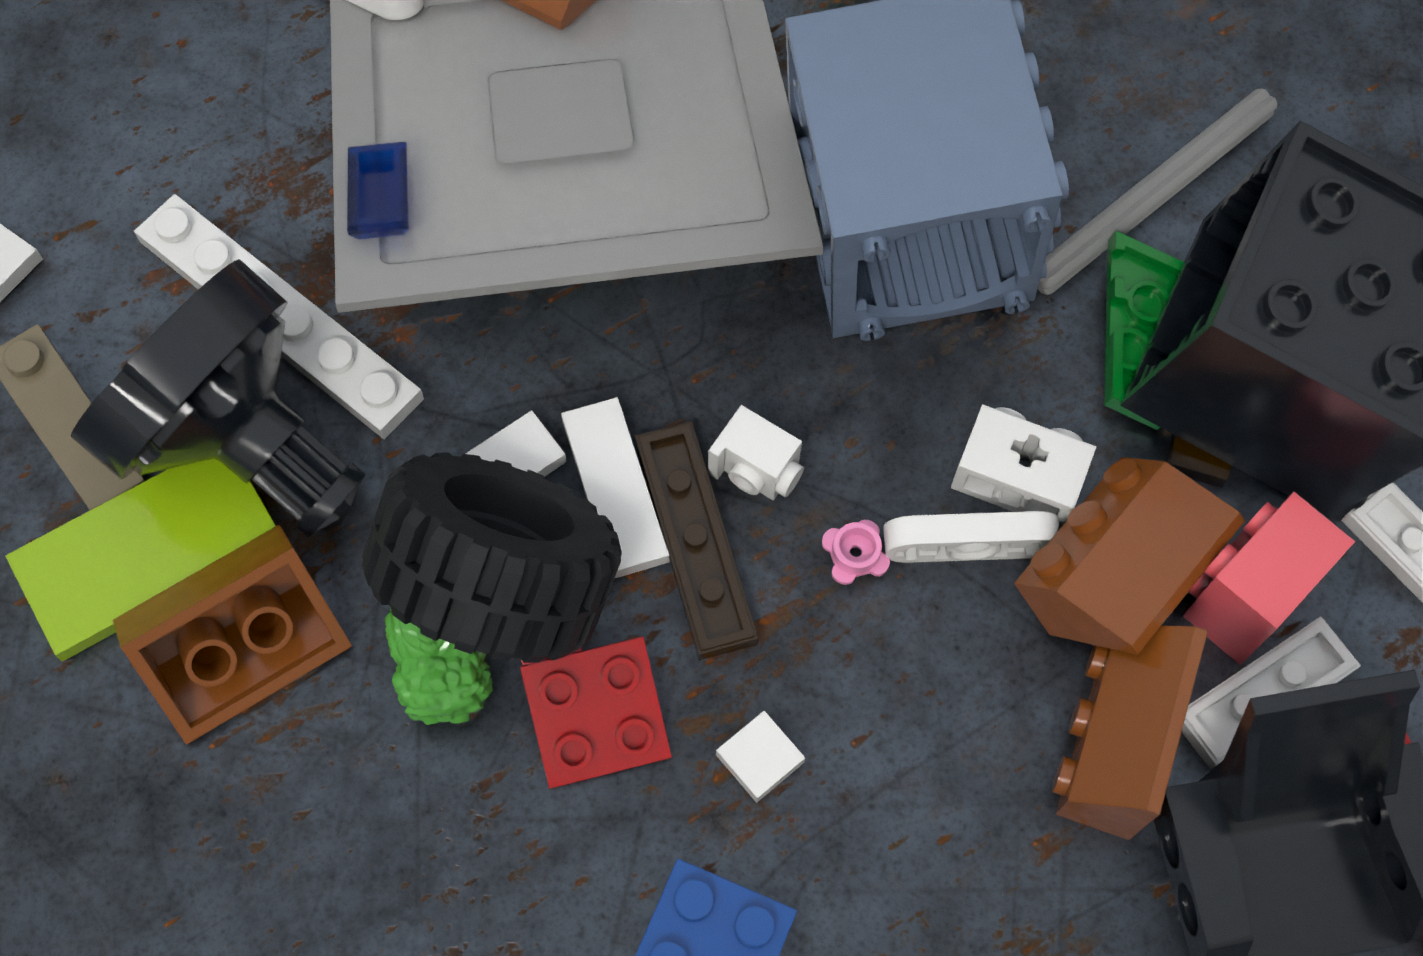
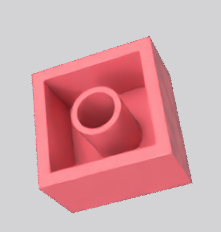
M1295 492L1278 509L1270 502H1267L1243 528L1238 537L1231 544L1229 543L1211 562L1202 576L1189 590V593L1197 600L1183 617L1193 626L1208 630L1207 638L1241 665L1279 628L1355 541Z

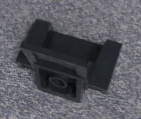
M1415 669L1250 698L1224 760L1198 782L1167 787L1160 815L1154 819V824L1190 956H1349L1423 939V754L1419 742L1404 744L1410 703L1420 688Z

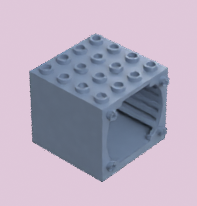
M879 0L785 18L789 108L823 243V255H815L832 337L837 338L860 333L861 340L870 341L869 333L872 332L874 340L884 336L885 328L1003 306H1005V312L1008 314H1015L1014 306H1017L1018 313L1027 310L1030 307L1029 301L1035 300L1040 279L1046 278V256L1053 253L1054 242L1052 233L1054 227H1059L1061 224L1060 203L1061 199L1068 198L1069 184L1064 163L1062 161L1054 162L1049 144L1053 143L1054 128L1048 106L1039 107L1035 90L1039 88V70L1036 57L1033 52L1025 53L1021 37L1025 34V20L1021 2L1019 0Z

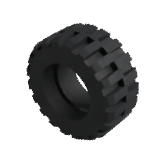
M449 452L433 454L430 458L425 454L413 457L408 462L406 461L397 467L389 475L362 554V568L367 584L371 586L373 595L381 605H389L392 615L404 624L412 623L420 628V634L434 641L442 639L455 645L454 649L469 654L477 651L489 654L490 659L508 662L511 658H521L524 663H539L546 657L552 661L564 658L571 652L573 653L584 646L591 639L620 566L622 550L617 532L614 531L613 525L606 515H599L595 505L587 499L576 497L573 495V490L568 487L543 479L544 475L529 469L526 472L512 467V464L497 459L494 462L483 460L478 455L463 454L460 457L453 456Z

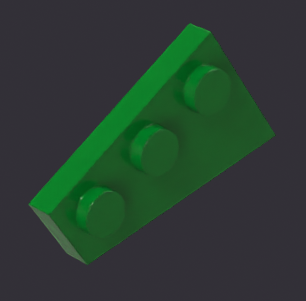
M1115 230L1108 239L1104 406L1158 430L1159 426L1120 405L1184 262Z

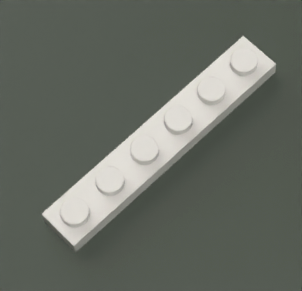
M176 194L172 195L134 230L141 244L197 289H200L214 275L233 261L238 259L243 261L288 302L280 315L286 321L281 357L384 440L424 400L422 391L418 386Z

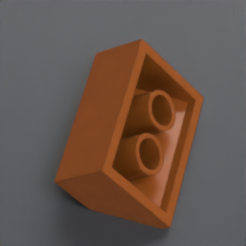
M1121 457L1105 471L1103 479L1087 498L1070 512L1065 524L1048 544L1034 554L1031 564L1014 584L1049 635L1138 655L1245 520L1238 510L1166 461Z
M280 525L113 619L120 648L186 745L352 647Z
M1161 626L1138 655L1093 645L1085 669V676L1094 679L1088 700L1081 697L1078 699L1068 730L1069 734L1078 736L1072 758L1062 756L1052 784L1051 792L1061 795L1055 815L1130 840L1160 815L1208 630L1196 626Z

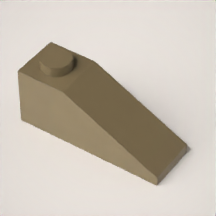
M38 324L0 346L1 382L89 510L145 482L142 475L135 471L120 480L71 438L75 425L92 401L61 354Z

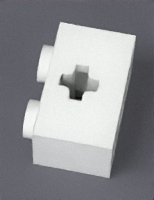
M982 404L957 468L951 489L1012 512L1045 511L1053 513L1058 517L1060 529L1067 521L1070 512L1075 508L1097 446L1083 442L1081 437L1072 431L1062 428L1048 429L1026 421V418L1015 410L1004 407L994 409ZM1020 458L1030 461L1029 467L1019 464Z

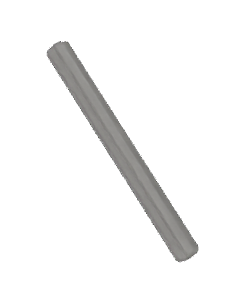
M1255 89L1055 248L1053 253L1046 256L1047 275L1046 278L1040 279L1038 285L1040 293L1049 295L1055 292L1108 249V239L1115 230L1127 234L1273 116L1274 110L1277 109L1278 103L1276 98L1270 96L1266 89Z

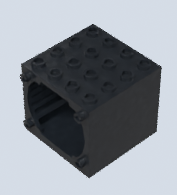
M1300 120L1203 219L1120 406L1288 496L1293 492L1297 493L1316 510L1329 518L1350 506L1354 509L1360 508L1369 495L1423 466V186Z

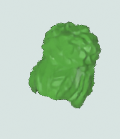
M390 607V611L384 621L390 655L397 664L392 684L395 692L398 694L399 703L406 707L405 713L408 714L410 719L423 721L426 725L439 722L458 724L469 721L470 713L484 708L483 704L486 698L493 691L492 677L489 671L490 666L485 662L486 654L477 651L469 654L454 649V644L442 639L434 641L420 634V628L412 623L404 624L394 617Z

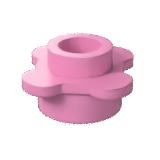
M861 520L846 524L840 529L831 528L825 532L822 538V547L830 552L834 564L832 577L836 582L849 585L854 582L856 577L867 574L882 576L887 572L890 558L886 557L885 553L881 551L882 541L877 524L870 520ZM852 548H859L861 555L854 557L851 555L850 550Z

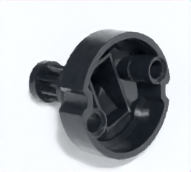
M240 259L233 261L214 275L151 335L126 362L115 379L95 398L71 433L73 440L120 480L127 477L133 471L139 475L216 459L222 462L246 484L250 480L255 482L298 520L294 526L307 537L339 520L350 510L360 484L366 475L353 462L348 466L345 465L301 425L305 420L277 395L276 389L286 322L280 315L288 302Z

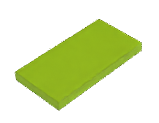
M210 459L167 469L5 555L55 656L63 662L116 633L113 619L271 530L276 525L251 481L246 484L222 462Z

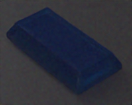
M394 142L348 147V235L359 240L404 235L409 229L407 143Z

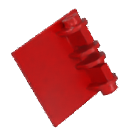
M643 636L571 653L564 658L554 661L547 659L539 663L520 666L549 789L672 758Z

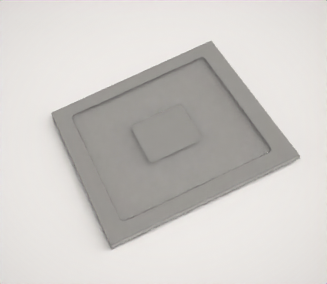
M330 0L335 303L338 313L823 255V243L763 0H597L562 31L501 0H423L424 3L420 12L403 20L385 19L346 0Z

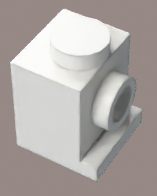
M741 405L708 450V474L718 480L723 471L728 473L729 479L748 494L757 495L760 492L773 501L778 494L786 498L795 488L804 471V467L799 464L802 441Z

